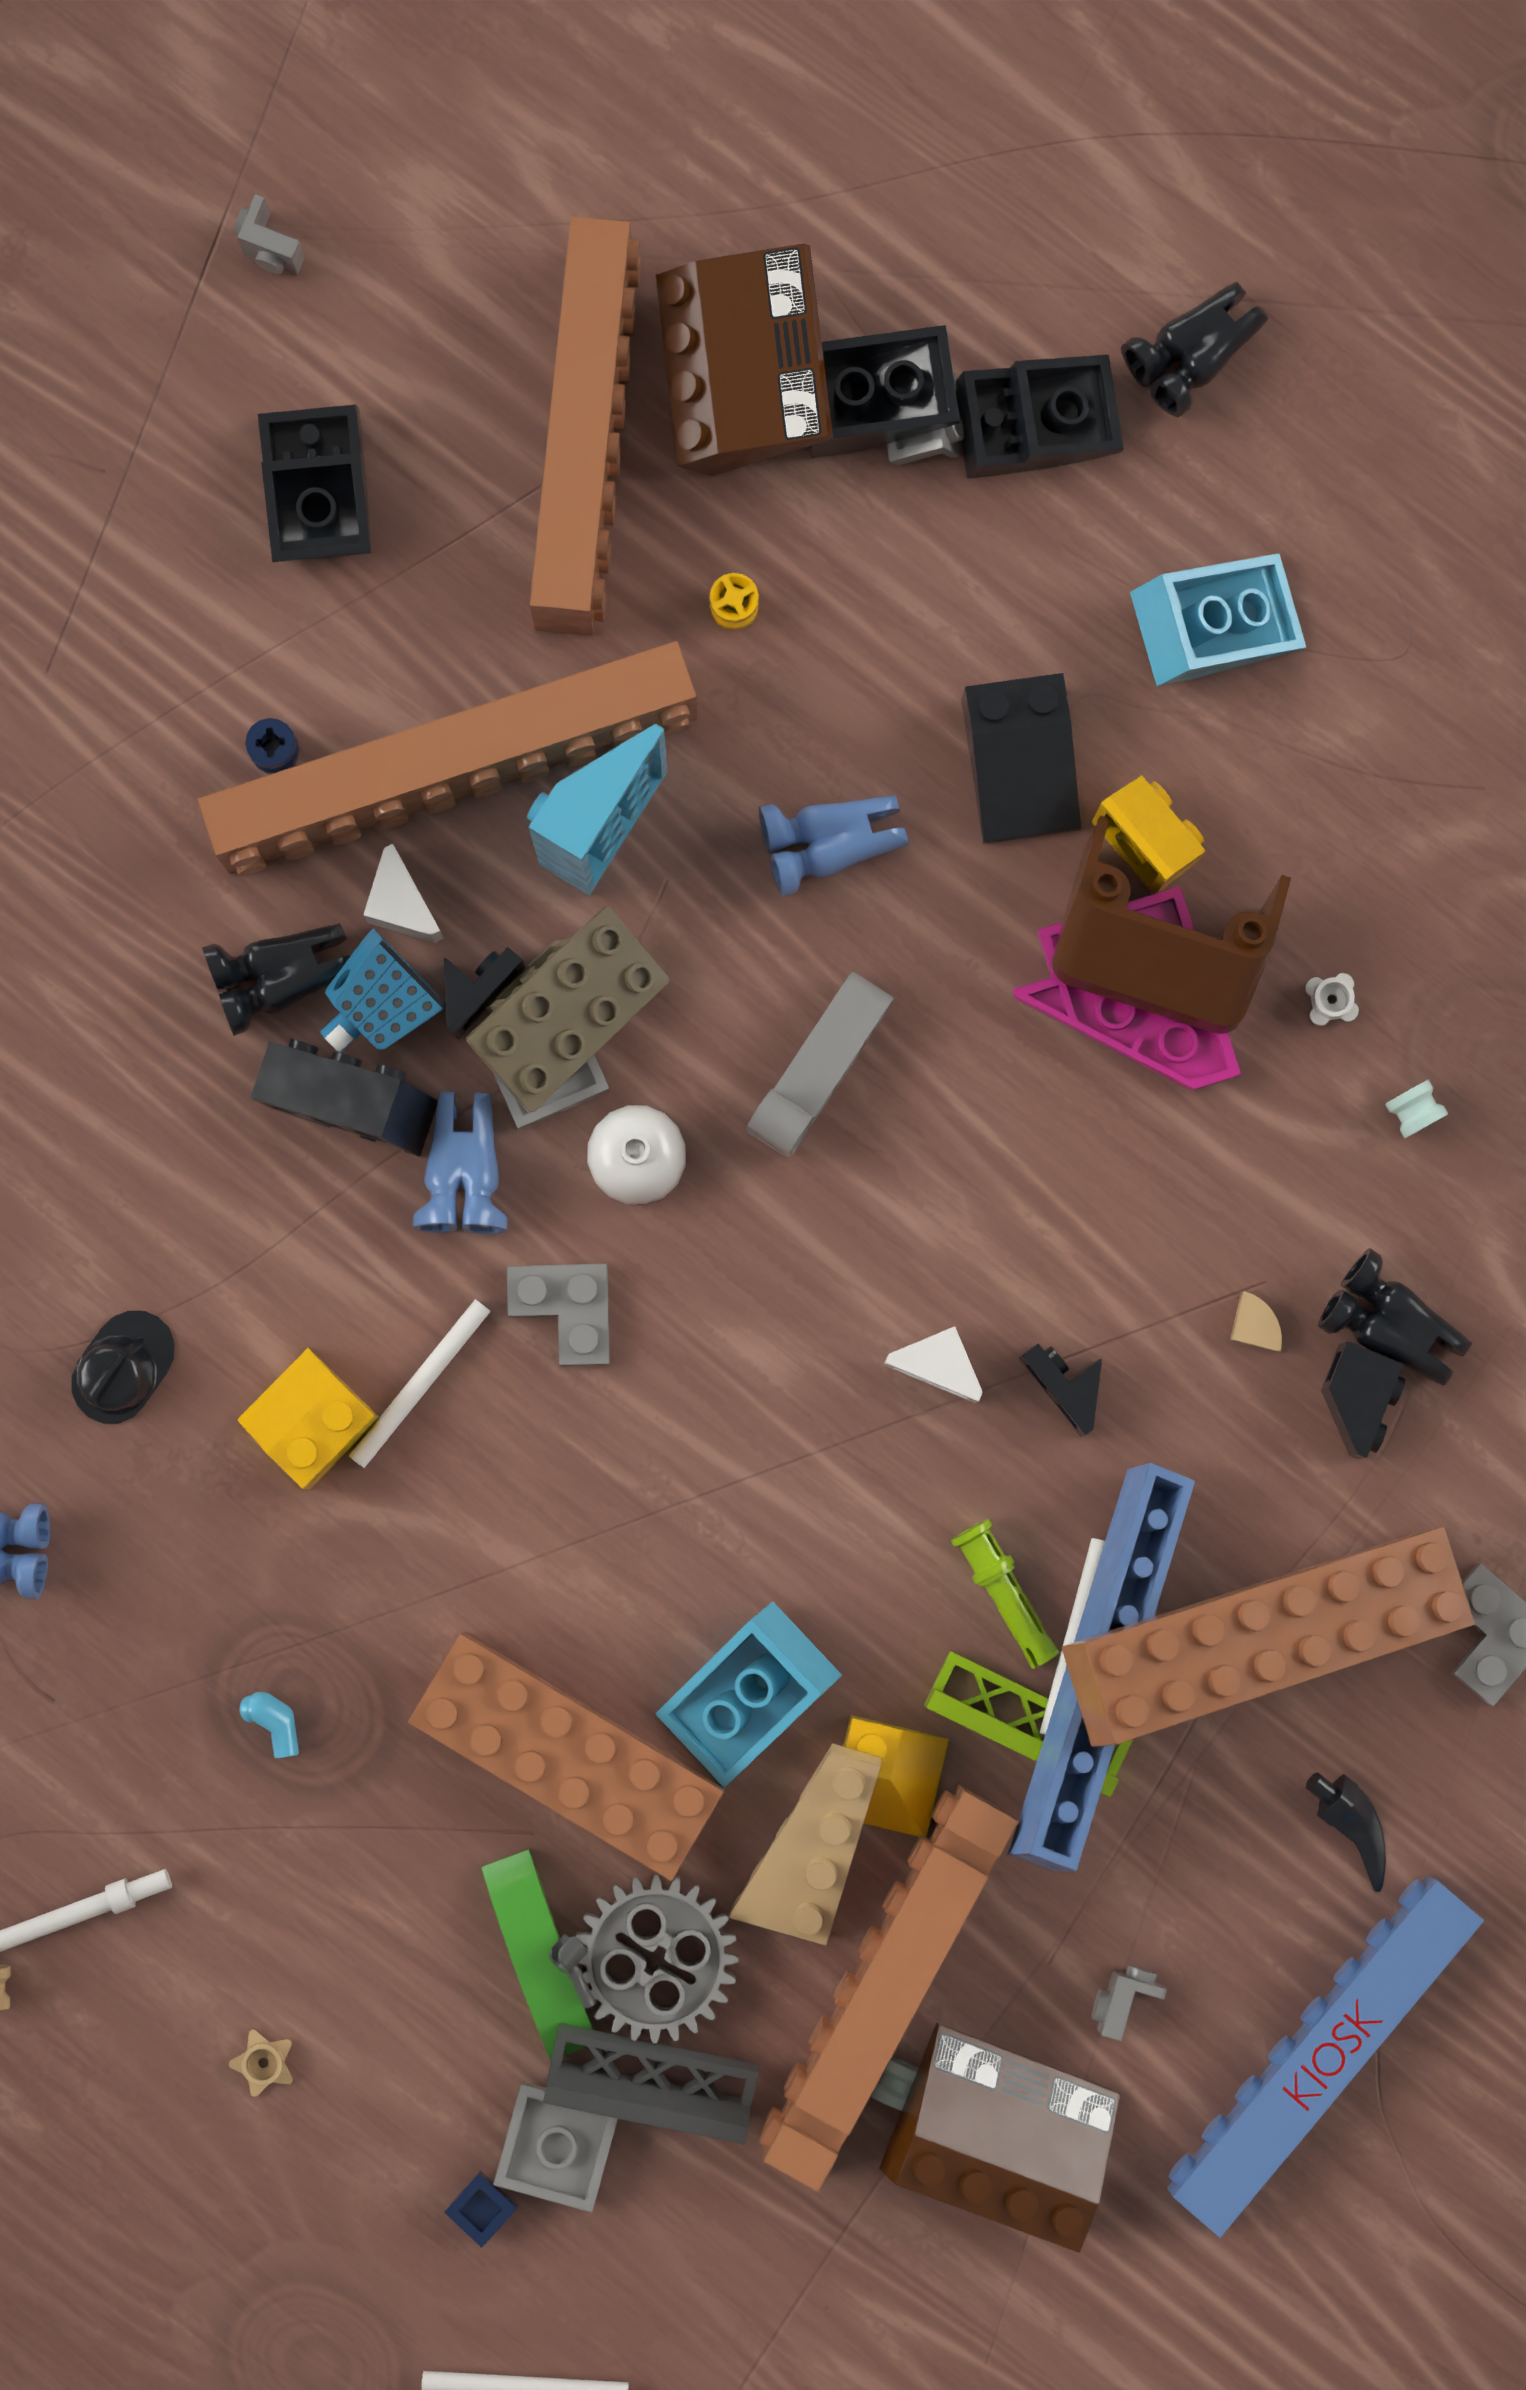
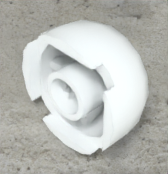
M627 1105L609 1112L595 1126L588 1142L587 1164L595 1183L608 1197L626 1205L647 1204L664 1198L678 1185L686 1167V1145L679 1127L665 1113L649 1106Z

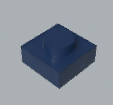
M480 2170L449 2204L444 2213L482 2248L515 2212L518 2205L498 2186L493 2185L494 2182Z

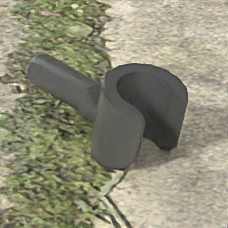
M563 1935L551 1948L549 1958L559 1970L567 1974L584 2009L590 2008L596 2002L582 1975V1971L577 1966L588 1954V1951L576 1937L569 1938L568 1935Z

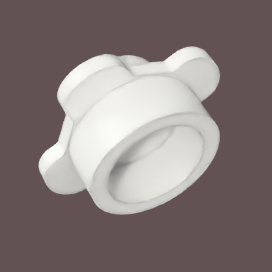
M1340 973L1336 977L1325 980L1314 977L1307 982L1305 992L1311 997L1313 1009L1309 1016L1314 1024L1324 1026L1329 1020L1336 1019L1350 1022L1357 1017L1359 1008L1354 1003L1355 996L1352 989L1354 987V980L1350 975ZM1329 995L1336 997L1335 1004L1328 1002L1327 998Z

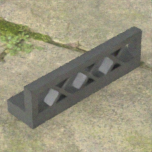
M559 2023L543 2103L745 2145L749 2129L750 2110L760 2065L658 2043L653 2044L652 2042L639 2039L633 2041L629 2037ZM566 2042L587 2046L596 2057L583 2065L562 2060ZM624 2054L638 2057L646 2068L634 2075L621 2073L612 2061ZM674 2065L685 2066L690 2069L695 2079L684 2085L670 2083L663 2071ZM725 2075L746 2079L742 2098L720 2093L713 2082Z

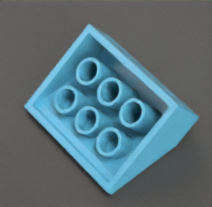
M657 724L652 725L556 783L549 795L544 792L540 793L531 806L527 819L532 821L529 830L538 863L541 867L590 896L668 772L665 733L662 727Z

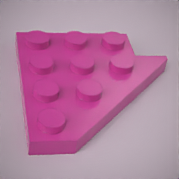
M1180 886L1127 903L1126 909L1194 930ZM1062 922L1038 929L1037 936L1051 977L1014 988L1012 995L1015 1000L1189 1091H1195L1237 1078L1241 1075L1228 1033H1213L1066 985L1060 981L1052 968V956Z

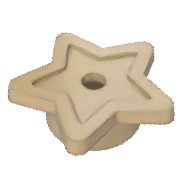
M257 2030L249 2031L246 2052L230 2060L229 2067L245 2076L248 2080L251 2096L257 2097L270 2083L289 2085L293 2082V2077L285 2063L292 2042L289 2039L269 2042ZM261 2058H266L268 2060L267 2067H261L259 2065V2060Z

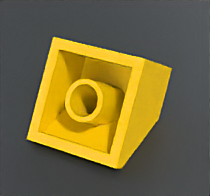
M1141 775L1101 802L1092 820V824L1096 825L1100 815L1110 818L1104 838L1152 894L1162 892L1200 861L1206 850L1201 845L1204 842V838L1195 825L1188 819L1181 822L1169 808L1172 805V800L1167 792L1155 781L1149 784Z
M307 1348L237 1420L266 1454L302 1489L310 1490L375 1424L379 1416L318 1356Z

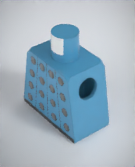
M373 928L327 987L325 994L340 1013L320 1033L340 1053L361 1034L380 1051L386 1049L446 1007V1004L437 992Z

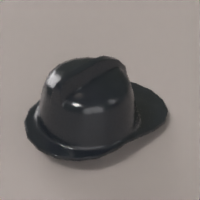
M126 1311L112 1317L99 1330L78 1360L71 1376L72 1395L79 1409L88 1418L104 1424H118L133 1418L145 1406L167 1375L174 1360L175 1342L169 1327L159 1317L146 1311Z

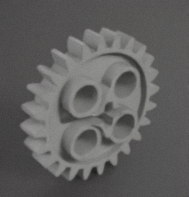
M658 1873L654 1874L651 1887L644 1888L638 1875L634 1876L632 1883L633 1891L629 1893L618 1883L615 1884L613 1890L616 1901L611 1903L606 1898L599 1896L596 1902L602 1911L601 1916L586 1913L583 1918L593 1928L592 1933L577 1932L576 1938L582 1944L588 1946V1954L579 1962L580 1964L587 1965V1969L582 1971V1975L586 1983H591L592 1988L589 1990L594 2000L599 1999L602 2003L596 2012L595 2018L599 2020L609 2013L614 2015L615 2018L612 2026V2032L614 2033L620 2030L625 2023L632 2025L631 2040L633 2041L637 2040L642 2029H649L653 2044H657L661 2029H668L672 2039L678 2041L679 2025L684 2023L693 2033H697L698 2022L696 2016L699 2013L712 2021L715 2019V2013L709 2004L711 2000L725 2004L728 2001V1996L719 1988L720 1983L735 1984L736 1976L724 1970L725 1965H731L739 1961L737 1954L724 1951L725 1946L736 1941V1934L721 1933L719 1930L729 1920L728 1915L720 1914L712 1917L710 1912L714 1908L716 1899L711 1897L703 1903H699L696 1900L700 1887L698 1884L692 1886L686 1894L680 1892L681 1881L679 1876L673 1879L669 1888L662 1887V1881ZM643 1909L655 1911L661 1919V1928L657 1933L650 1936L639 1934L632 1924L633 1916ZM619 1932L626 1934L648 1951L653 1952L658 1946L665 1948L664 1959L668 1963L693 1974L696 1977V1981L688 1983L661 1964H658L654 1970L647 1968L648 1957L642 1952L619 1942L616 1939V1934ZM693 1935L703 1941L706 1950L699 1960L688 1962L678 1955L676 1945L685 1936ZM616 1954L629 1956L635 1964V1973L626 1980L614 1979L607 1971V1961ZM664 1980L674 1983L680 1993L678 2000L670 2006L656 2004L650 1995V1990L655 1983Z

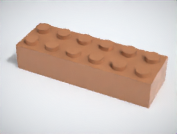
M465 1632L461 1633L407 1722L670 1881L674 1878L724 1793L722 1786Z

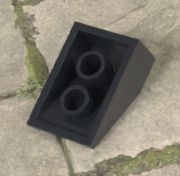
M946 325L822 342L833 439L810 445L811 458L860 452L960 424Z
M1064 673L965 686L961 702L983 844L1081 830L1072 727Z

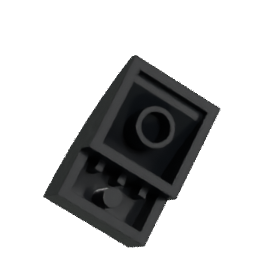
M1109 354L1015 361L1010 368L963 371L956 379L958 410L964 427V438L961 441L967 479L1053 468L1113 455L1124 450Z
M354 404L258 414L263 459L261 466L272 562L371 553L369 508L359 407Z

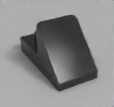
M509 947L500 955L493 951L482 961L475 971L479 978L474 983L444 957L447 1027L450 1033L458 1040L486 1011L484 1006L525 968L523 960Z
M1038 1343L1019 1357L1024 1366L1081 1437L1094 1429L1102 1365L1101 1358L1069 1382L1063 1375L1069 1368L1051 1346L1044 1351Z

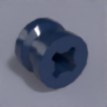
M273 718L259 720L251 726L247 733L245 742L247 753L257 768L264 773L274 774L292 768L297 762L300 750L298 741L289 726L281 720ZM270 736V741L267 742L265 746H260L263 745L269 739Z

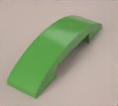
M527 1849L484 1865L481 1868L514 1969L551 2061L559 2023L591 2030L595 2029L587 2008L584 2009L571 1980L549 1958L551 1948L560 1937L546 1901L547 1896L531 1851ZM566 2042L563 2056L587 2046Z

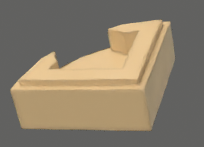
M1245 1291L1241 1292L1230 1341L1277 1353L1281 1352L1282 1333L1276 1315L1259 1297Z

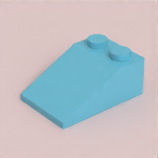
M1280 553L1161 574L1130 592L1156 686L1205 677L1306 648Z
M772 1601L736 1633L655 1714L725 1788L827 1691L842 1674Z

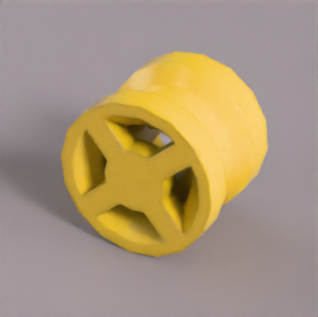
M740 573L725 574L715 581L709 598L710 611L715 622L725 629L734 631L749 626L756 618L759 606V594L754 582L749 577ZM729 606L730 608H735V610L724 609V607Z

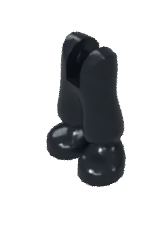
M1237 281L1223 288L1194 309L1167 323L1158 332L1154 345L1144 338L1132 337L1121 346V354L1132 376L1142 387H1146L1155 380L1170 364L1180 362V366L1174 372H1168L1158 378L1152 384L1150 390L1151 397L1155 403L1172 416L1179 418L1186 413L1192 404L1190 390L1192 388H1200L1212 381L1230 358L1268 321V316L1259 306L1251 309L1236 322L1228 314L1246 294L1244 288Z
M340 923L289 936L256 941L248 944L244 948L242 955L238 957H232L222 946L217 944L202 947L213 981L220 993L219 998L233 1036L241 1034L249 1028L252 1016L256 1012L276 1013L303 997L328 986L350 956H343L317 964L314 953L337 946L346 940V935ZM257 979L256 985L249 989L229 990L244 981Z
M1371 1248L1367 1249L1348 1271L1341 1282V1286L1367 1300L1376 1311H1367L1358 1304L1352 1295L1344 1290H1339L1327 1303L1317 1326L1328 1334L1337 1333L1344 1328L1350 1329L1357 1342L1363 1347L1402 1363L1431 1381L1442 1386L1446 1385L1453 1371L1439 1359L1429 1354V1349L1435 1341L1448 1351L1463 1357L1472 1343L1462 1333L1431 1310L1408 1287L1397 1281L1385 1282L1380 1278L1383 1266L1382 1257Z

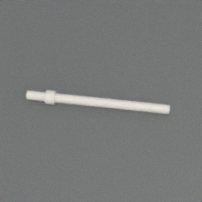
M163 1869L128 1882L126 1878L106 1885L104 1892L0 1930V1952L109 1911L118 1914L136 1907V1901L172 1888L168 1871Z

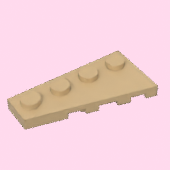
M836 1744L831 1745L801 1793L800 1799L788 1819H785L776 1834L774 1842L751 1874L748 1884L731 1906L729 1918L827 1945L881 1767V1757Z

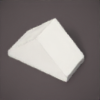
M391 844L385 847L364 911L368 924L433 943L444 939L395 846Z
M955 1326L889 1353L884 1362L886 1367L973 1403L979 1402L983 1393Z

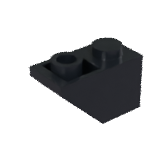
M1347 1341L1338 1345L1321 1392L1349 1456L1363 1459L1368 1457L1370 1451L1377 1453L1383 1442L1387 1425L1381 1423L1388 1404L1395 1406L1401 1396L1406 1379L1399 1375L1404 1364Z

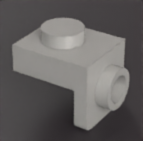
M255 194L250 207L244 206L241 209L235 224V234L238 235L237 238L243 254L254 258L258 266L269 272L282 274L283 270L298 275L305 259L300 241L265 228L270 217V210L266 198Z
M1128 1965L1126 1973L1117 1970L1112 1971L1107 1991L1101 1989L1098 1991L1092 2011V2019L1098 2021L1096 2029L1102 2036L1122 2041L1135 1991L1165 1999L1167 1989L1162 1984L1156 1982L1157 1973L1132 1965Z

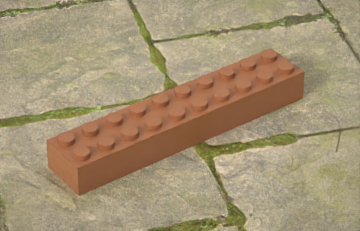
M674 641L198 798L197 801L216 857L229 874L237 872L238 876H248L267 868V861L285 856L287 861L300 859L314 852L313 846L332 840L333 845L349 843L361 837V830L379 825L380 829L394 828L406 823L409 820L407 815L424 809L427 810L428 814L448 810L456 805L454 799L472 793L475 798L488 797L500 792L503 789V783L521 778L522 783L533 782L549 775V768L568 762L569 767L590 763L597 758L596 752L612 747L616 748L654 724L664 729L665 736L681 733L691 727L690 721L697 719V696L678 641Z

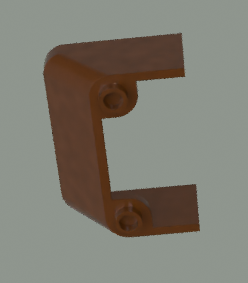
M1100 815L1083 850L1052 956V968L1055 975L1066 985L1213 1033L1224 1034L1233 1031L1239 1026L1246 1015L1272 950L1291 877L1281 875L1261 908L1260 914L1241 912L1234 915L1224 928L1222 939H1218L1126 909L1131 891L1129 880L1118 868L1098 862L1110 818Z

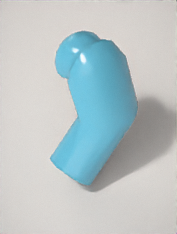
M255 1692L244 1697L240 1703V1715L246 1722L251 1723L254 1721L271 1732L274 1758L298 1755L299 1747L295 1719L291 1708L276 1697L265 1692Z

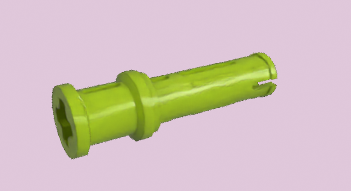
M986 1518L953 1537L950 1542L953 1547H960L974 1571L972 1580L979 1587L985 1586L1013 1637L1021 1647L1031 1669H1034L1050 1661L1060 1652L1047 1634L1026 1594H1024L1012 1572L1015 1568L1012 1556L1003 1553L990 1530L993 1524L990 1518Z

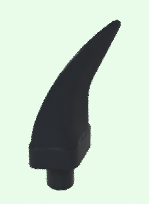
M1314 1773L1308 1779L1306 1789L1320 1799L1317 1816L1328 1825L1336 1828L1356 1845L1373 1890L1380 1892L1385 1876L1386 1854L1383 1831L1373 1804L1368 1796L1358 1787V1784L1345 1774L1331 1783L1320 1773Z

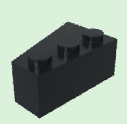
M290 1039L288 1046L269 1041L250 1096L251 1099L271 1109L329 1128L332 1126L360 1135V1138L372 1142L378 1140L389 1143L404 1150L405 1153L418 1157L421 1156L438 1100L404 1082L406 1073L381 1064H377L375 1072L360 1068L362 1060L336 1051L333 1052L331 1059L318 1056V1047L295 1039Z

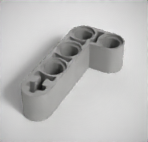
M852 971L775 1088L768 1092L747 1125V1133L787 1159H790L895 998Z

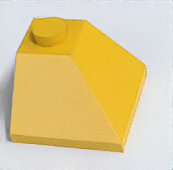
M850 1715L843 1747L882 1758L864 1824L918 1837L920 1835L927 1836L949 1738Z

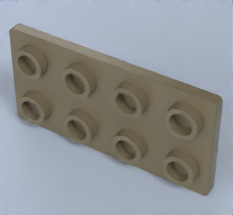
M605 907L597 912L570 939L552 941L484 1006L490 1015L467 1036L466 1041L527 1112H535L668 984L669 977L610 907Z

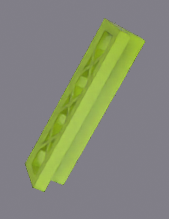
M949 1651L924 1706L1037 1762L1043 1741L1040 1738L1034 1720L1044 1717L1048 1698ZM955 1665L974 1674L981 1694L960 1701L943 1693ZM982 1678L1000 1687L986 1692ZM1010 1691L1020 1697L1026 1716L1005 1723L995 1717L989 1698ZM983 1700L988 1714L970 1706V1704ZM1027 1700L1045 1708V1710L1032 1714ZM1029 1723L1033 1736L1015 1727ZM1132 1739L1119 1743L1111 1757L1100 1792L1110 1798L1119 1781L1116 1775L1133 1741Z

